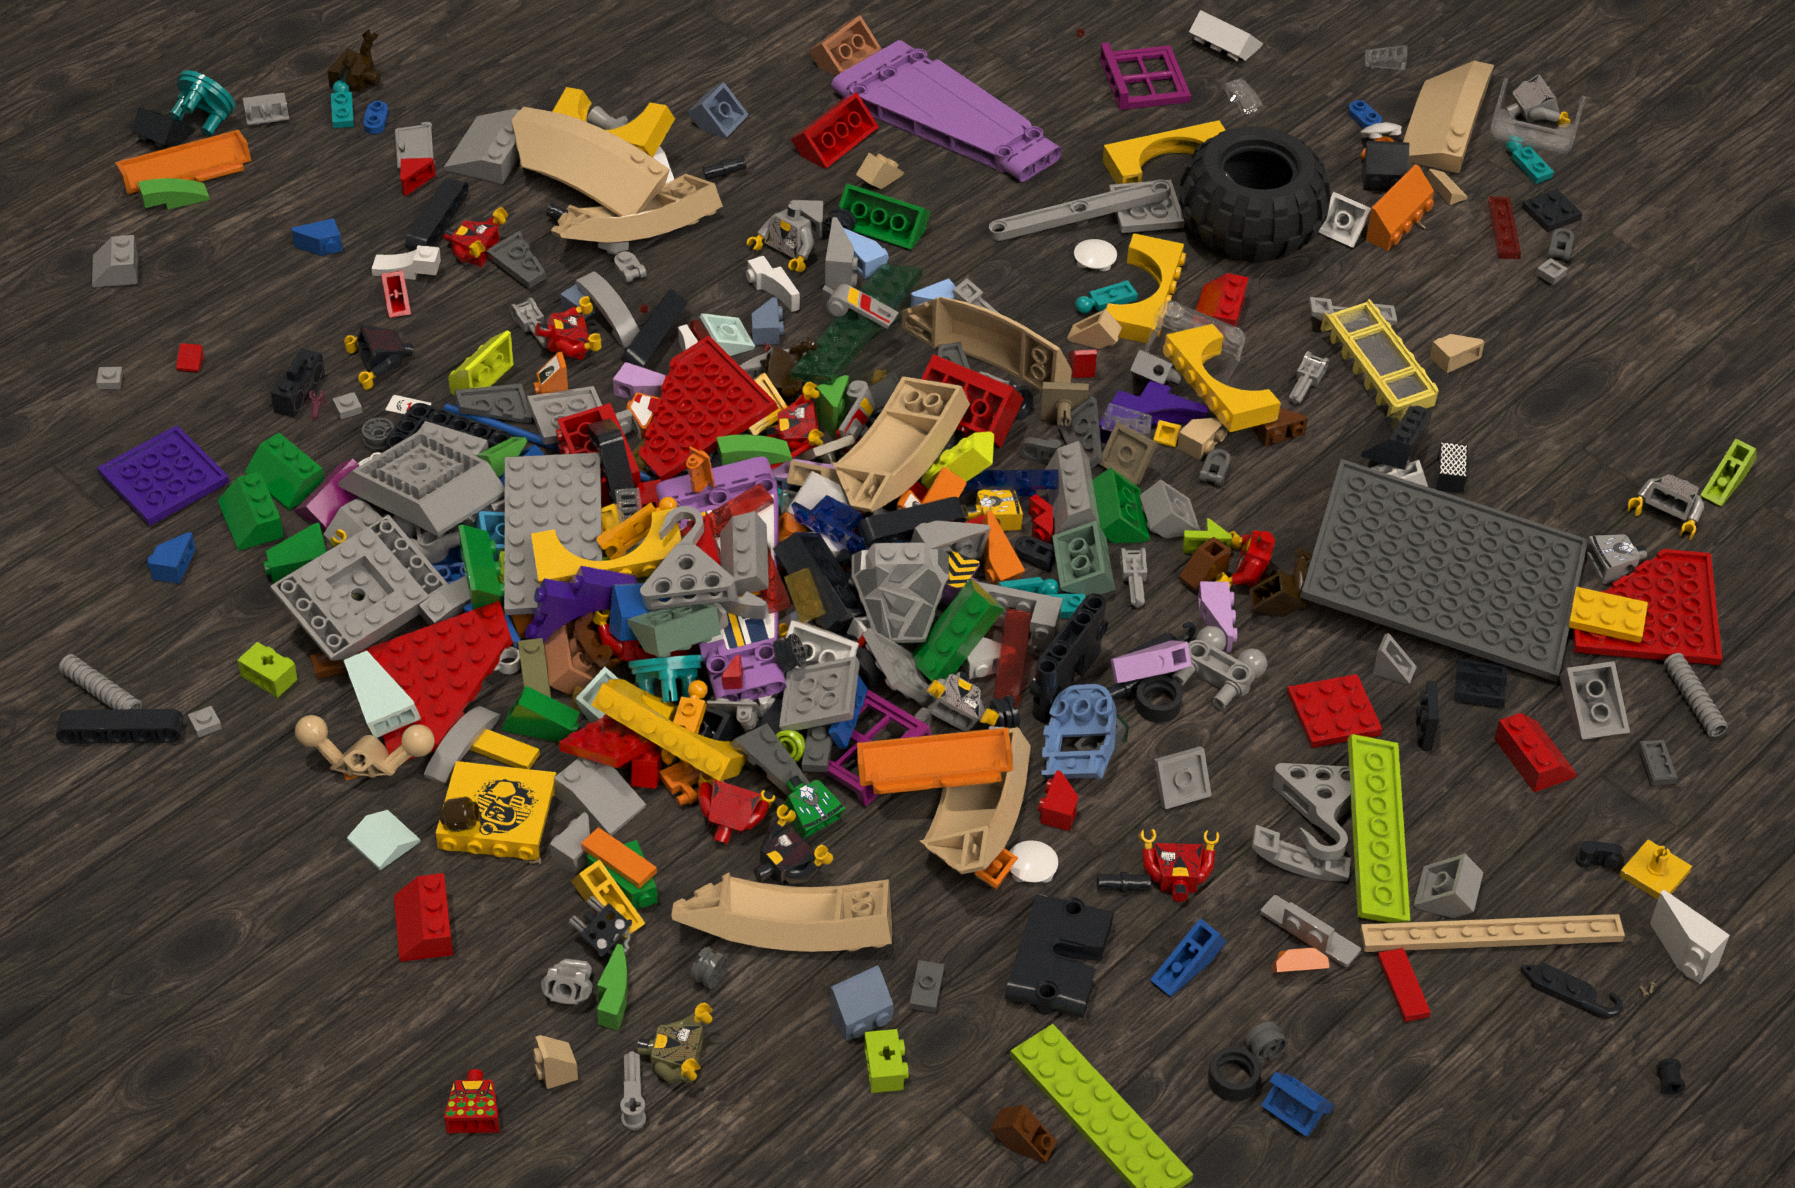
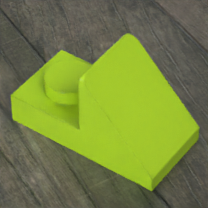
M1207 518L1205 531L1184 530L1182 553L1194 554L1198 547L1212 537H1215L1231 548L1232 535Z

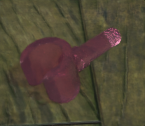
M311 390L309 397L313 400L312 419H317L319 406L325 401L326 396L320 390V396L315 398V391Z

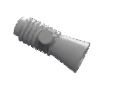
M596 106L590 111L587 123L604 130H611L624 126L628 123V119L626 116L617 119L610 117L600 106Z

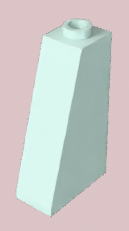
M368 651L344 660L365 720L373 736L376 738L421 719L413 700Z

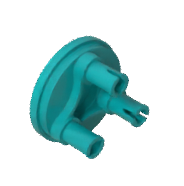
M184 70L178 76L177 87L180 91L177 97L178 101L169 112V115H172L173 119L181 121L187 110L188 113H193L194 108L197 107L210 115L201 127V131L208 136H213L220 122H224L226 117L233 113L236 103L232 96L211 78L195 71Z
M687 655L628 662V667L631 669L632 674H635V682L638 683V688L654 694L653 681L658 679L661 680L662 702H669L668 691L671 694V701H678L676 678L681 679L682 696L690 698L688 686L698 677L697 669L701 668L703 656Z

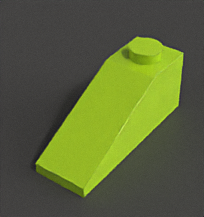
M1735 439L1700 497L1722 507L1756 461V448Z

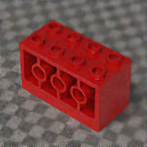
M933 354L921 379L962 386L970 404L956 430L961 432L960 435L966 438L973 433L992 432L994 434V445L1001 448L1024 398L1010 385Z
M611 403L557 419L559 429H556L555 432L560 443L558 448L561 455L599 453L590 441L587 424L611 419L622 433L637 495L638 483H641L640 470ZM600 458L601 508L611 505V500Z

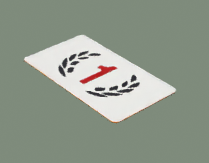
M393 395L386 410L405 414L413 404L425 403L431 405V403Z

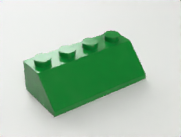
M847 183L839 204L842 210L848 209L854 214L857 225L853 231L911 250L925 232L931 211Z
M970 578L931 628L926 642H921L912 653L916 667L932 682L938 679H946L949 674H955L1004 611V608L973 578Z

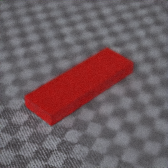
M1404 948L1379 952L1378 961L1403 1021L1408 1022L1430 1017L1431 1011Z

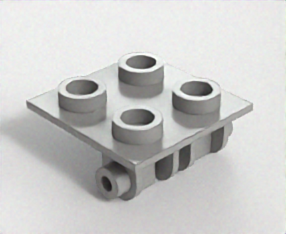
M285 93L243 98L247 125L289 120Z
M717 698L715 701H707L710 707L728 713L735 721H739L746 733L752 731L764 716L757 702L751 699H741L740 702H732L725 698Z

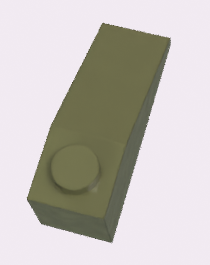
M543 639L518 641L524 688L528 686L551 698Z

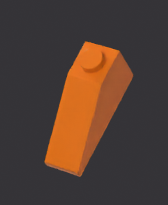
M990 510L982 520V524L989 525L991 528L983 550L984 571L988 583L998 586L999 582L1019 580L1025 569L992 510Z

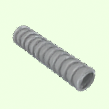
M1681 653L1670 655L1664 661V667L1685 697L1686 702L1692 708L1693 713L1696 714L1697 719L1703 725L1708 736L1716 737L1723 734L1728 728V724L1724 721V717L1720 714L1716 705L1713 704V700L1702 686L1698 677L1695 676L1684 655Z
M74 654L65 656L60 662V673L76 682L77 685L86 689L87 692L97 697V699L107 704L110 708H113V710L141 709L142 703L140 700L130 695V693L120 688L117 684H114L113 681L87 665V663L77 658Z

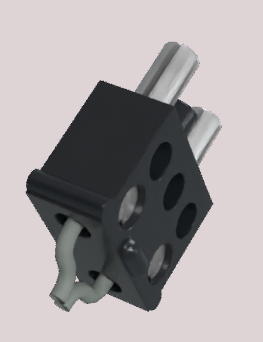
M591 896L587 900V904L599 914L595 916L589 910L584 914L583 918L590 923L588 926L575 915L572 916V919L570 918L569 923L581 933L579 938L598 954V959H603L607 954L612 955L614 951H611V949L625 934L627 937L624 941L625 948L623 949L624 953H626L630 948L628 942L631 937L629 929L632 926V920H627L609 903L604 906L594 896ZM612 915L614 919L608 920L606 916ZM602 924L605 926V929L600 930L597 926ZM594 934L596 936V939L592 940L588 937V935Z

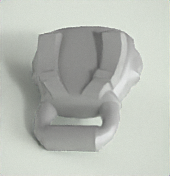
M567 958L560 961L554 967L549 968L547 975L541 980L543 994L550 998V1001L561 1004L577 1005L579 1002L585 1001L592 993L593 984L589 979L592 967L587 961Z

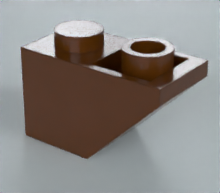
M1280 408L1277 421L1253 426L1252 428L1264 446L1305 435L1308 418L1306 415Z
M1212 537L1197 548L1179 575V580L1197 592L1200 581L1211 582L1219 573L1225 572L1228 569L1231 549L1215 537Z
M1025 1105L1001 1108L990 1128L1006 1148L1041 1163L1047 1162L1057 1143L1052 1134Z

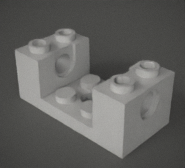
M977 582L1004 608V611L993 625L1031 632L1028 654L1041 657L1060 631L1063 598Z

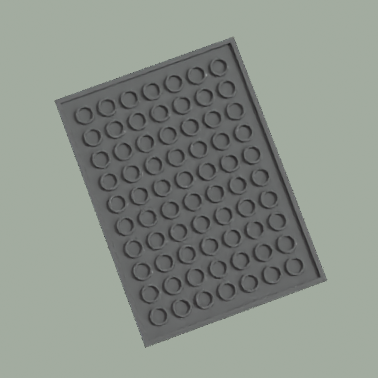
M1341 459L1300 598L1556 682L1559 677L1567 641L1574 592L1579 585L1588 539Z

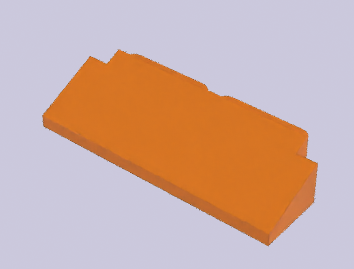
M239 130L125 159L115 162L127 194L138 192L140 195L139 181L174 178L203 182L244 171L243 163L250 162L251 157L246 139Z
M1008 728L857 743L861 786L873 785L874 794L994 783L1001 781V772L1013 771Z

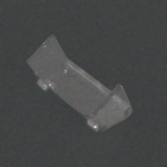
M1504 78L1491 123V135L1495 139L1506 142H1515L1520 145L1559 154L1568 153L1573 147L1578 132L1586 96L1582 95L1574 125L1562 124L1557 129L1517 121L1511 111L1502 109L1508 85V78Z
M1167 301L1158 308L1144 351L1149 352L1161 325L1180 332L1214 324L1224 336L1221 350L1230 353L1223 379V384L1227 385L1240 361L1246 336L1240 328L1177 302Z

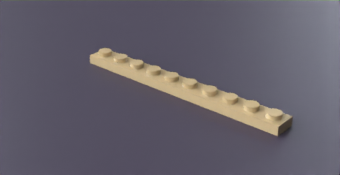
M1619 914L1361 924L1360 928L1364 952L1390 951L1404 948V950L1623 942L1625 937Z

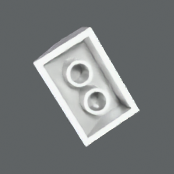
M1201 10L1189 31L1195 36V41L1201 44L1208 42L1211 44L1210 48L1220 53L1224 50L1228 52V57L1236 61L1238 58L1246 61L1263 45L1262 42L1251 34Z

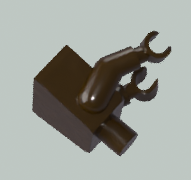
M370 29L362 34L364 40L360 47V54L348 48L343 51L327 70L329 87L333 88L335 82L342 80L349 86L350 91L361 92L368 83L379 84L381 74L374 72L371 54L373 41L378 38L377 33L371 35Z
M807 337L804 342L790 346L789 352L773 346L766 354L763 373L767 375L784 399L788 400L798 394H802L803 387L807 382L815 383V376L804 373L806 362L801 359L802 354L808 352V350L817 351L819 342H812L810 337Z
M1304 547L1294 551L1298 560L1295 562L1293 577L1283 571L1277 573L1276 568L1269 576V566H1267L1261 576V583L1249 589L1251 610L1278 617H1285L1296 610L1305 611L1308 608L1309 600L1300 598V594L1306 579L1307 561L1312 558V554L1309 551H1305Z

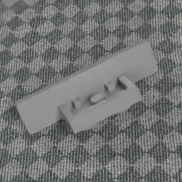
M1274 895L1261 909V915L1344 967H1348L1360 954L1361 948L1336 933L1334 928L1294 903H1288L1277 895Z

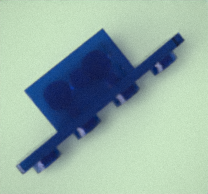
M1057 469L983 470L966 482L965 490H1015L1017 496H1034L1036 490L1058 489L1059 471Z
M828 495L811 510L795 501L791 504L794 512L793 516L798 523L806 524L816 533L828 536L834 543L846 546L852 553L867 550L863 538L851 532L863 520L860 512Z

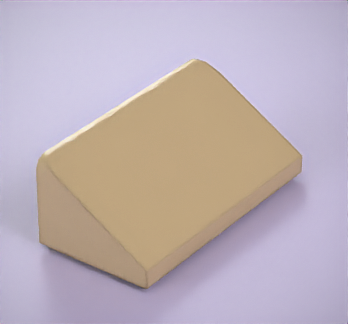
M1434 169L1428 170L1427 180L1449 205L1467 199L1466 194L1445 172Z

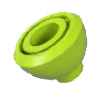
M794 730L778 732L776 736L795 763H797L804 755L806 745L804 737Z

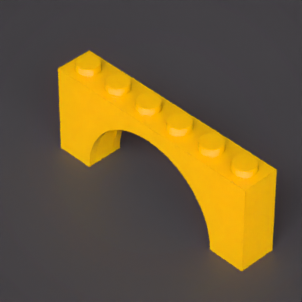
M566 87L552 112L562 113L587 122V113L591 101L583 90ZM649 103L646 109L633 121L624 126L606 131L634 145L653 158L673 124L675 117L667 105Z
M1214 121L1104 145L1102 161L1116 184L1142 182L1143 172L1141 167L1149 159L1166 153L1193 155L1195 149L1200 144L1225 131V128L1220 121Z
M1133 234L1128 248L1127 264L1147 271L1157 281L1159 289L1151 297L1141 302L1123 305L1108 303L1106 310L1122 327L1119 338L1153 345L1155 337L1160 336L1162 324L1160 323L1165 322L1167 309L1165 308H1170L1172 295L1170 294H1174L1177 281L1175 279H1180L1182 270L1180 266L1185 264L1186 253H1183L1184 244Z
M1214 324L1166 335L1165 345L1163 346L1164 355L1173 363L1176 370L1182 374L1187 383L1192 386L1197 395L1202 398L1208 408L1217 416L1221 424L1229 432L1277 421L1281 402L1270 389L1248 391L1229 387L1214 379L1205 370L1203 363L1211 357L1221 354L1224 336Z
M673 509L651 512V528L645 540L634 551L613 560L592 561L572 554L560 543L555 529L531 533L539 586L544 578L571 583L573 575L577 574L580 566L634 575L636 578L650 577L675 545L681 541L678 522L663 540L660 539L659 531L665 522V517Z
M624 679L602 683L591 706L718 781L739 775L748 758V755L740 748L735 750L729 741H717L701 736L670 721L652 709L642 699L644 691Z

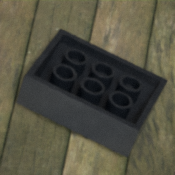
M794 532L773 548L776 553V561L781 567H785L789 574L788 579L795 588L798 587L802 594L801 599L803 603L812 609L815 614L814 619L821 628L825 630L835 629L852 622L853 618L866 616V611L861 604L858 591L848 584L849 577L820 533Z

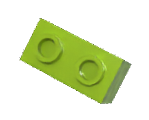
M256 642L237 660L241 677L277 698L297 680L295 663L290 658H284L271 647H265L259 642Z
M897 1029L865 1032L864 1050L871 1093L903 1090L904 1079H908L909 1074L907 1062H902L901 1057L905 1056L904 1040H899Z

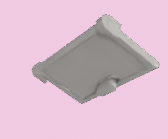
M423 122L418 126L395 129L398 171L401 169V159L430 157L434 159L432 123Z

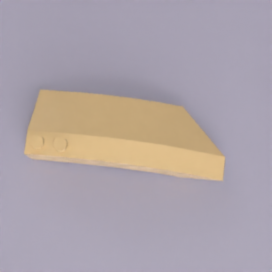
M1472 61L1424 82L1403 141L1410 144L1409 162L1455 173L1460 172L1494 65Z
M523 107L511 119L517 152H519L521 170L526 168L558 180L594 199L620 217L639 214L666 185L669 168L634 145L600 127L562 113Z
M684 174L666 183L639 214L620 217L605 206L577 208L569 205L567 208L568 214H562L558 220L559 226H554L551 232L553 235L568 239L607 243L632 241L664 234L686 225H693L699 221L698 219L715 214L716 210L723 207L715 183Z
M938 297L902 311V328L934 349L939 347V345L961 342L965 355L1001 368L1041 393L1043 382L1071 383L1072 369L1059 347L1018 322L992 310L959 300Z
M904 376L901 378L884 409L861 440L837 463L832 462L852 509L874 512L902 495L928 470L950 440L970 405L962 386Z
M1018 727L1008 729L1013 771L1001 772L1000 782L943 787L941 799L930 829L924 840L919 841L924 847L960 874L985 870L1004 849L1014 829L1025 791L1031 748Z
M729 872L722 876V882L716 885L709 883L694 891L695 897L687 901L681 898L674 902L671 914L672 920L729 941L763 948L809 952L856 951L863 947L873 946L880 948L887 944H892L889 879L842 886L796 887L758 883L730 877Z

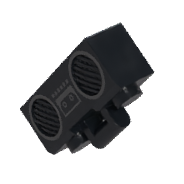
M301 348L291 362L292 365L283 378H280L270 392L275 413L295 418L325 374L321 353Z

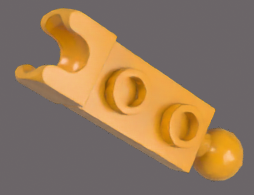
M666 496L660 500L659 507L656 509L652 503H649L612 530L608 529L596 538V541L602 549H606L605 554L610 560L620 558L626 554L625 551L647 537L652 523L651 512L677 508V501L672 497Z
M695 680L688 686L690 698L681 697L673 722L698 734L707 707L705 700L700 699L706 696L707 685L703 681ZM664 748L661 752L663 761L670 765L676 755ZM680 758L685 768L689 767L690 764Z

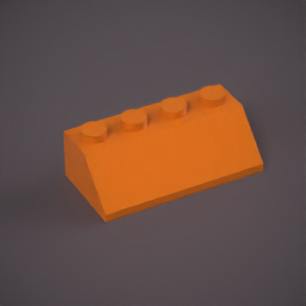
M1415 164L1371 208L1366 241L1388 251L1393 245L1399 243L1405 233H1409L1412 226L1421 220L1426 211L1429 212L1434 205V200H1432L1434 190L1418 165Z

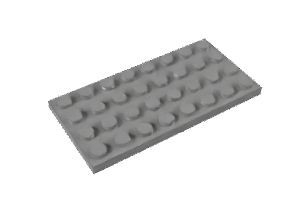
M599 453L505 457V615L535 614V610L538 607L537 602L534 600L536 588L540 586L531 533L555 529L560 543L569 552L583 559L602 561V548L596 541V538L602 534L601 466Z

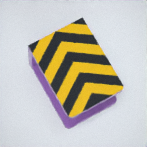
M954 551L951 552L949 555V579L944 586L941 603L948 606L967 583V580L972 578L980 566L979 561Z

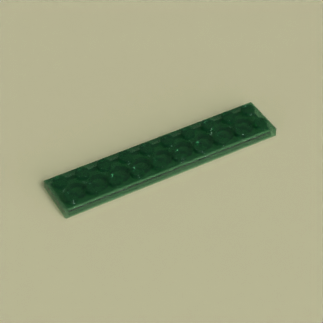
M889 263L883 264L859 291L895 310L921 279L922 269L913 268L912 266H893ZM849 308L844 316L836 317L817 339L816 342H819L817 351L808 350L790 371L791 380L797 381L802 379L803 382L810 381L811 383L833 385L881 325Z

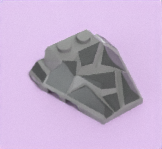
M875 543L869 550H861L853 554L852 581L858 590L859 599L865 608L871 629L895 643L926 642L935 618L937 605L941 601L944 586L949 579V554L939 549H929L926 543Z

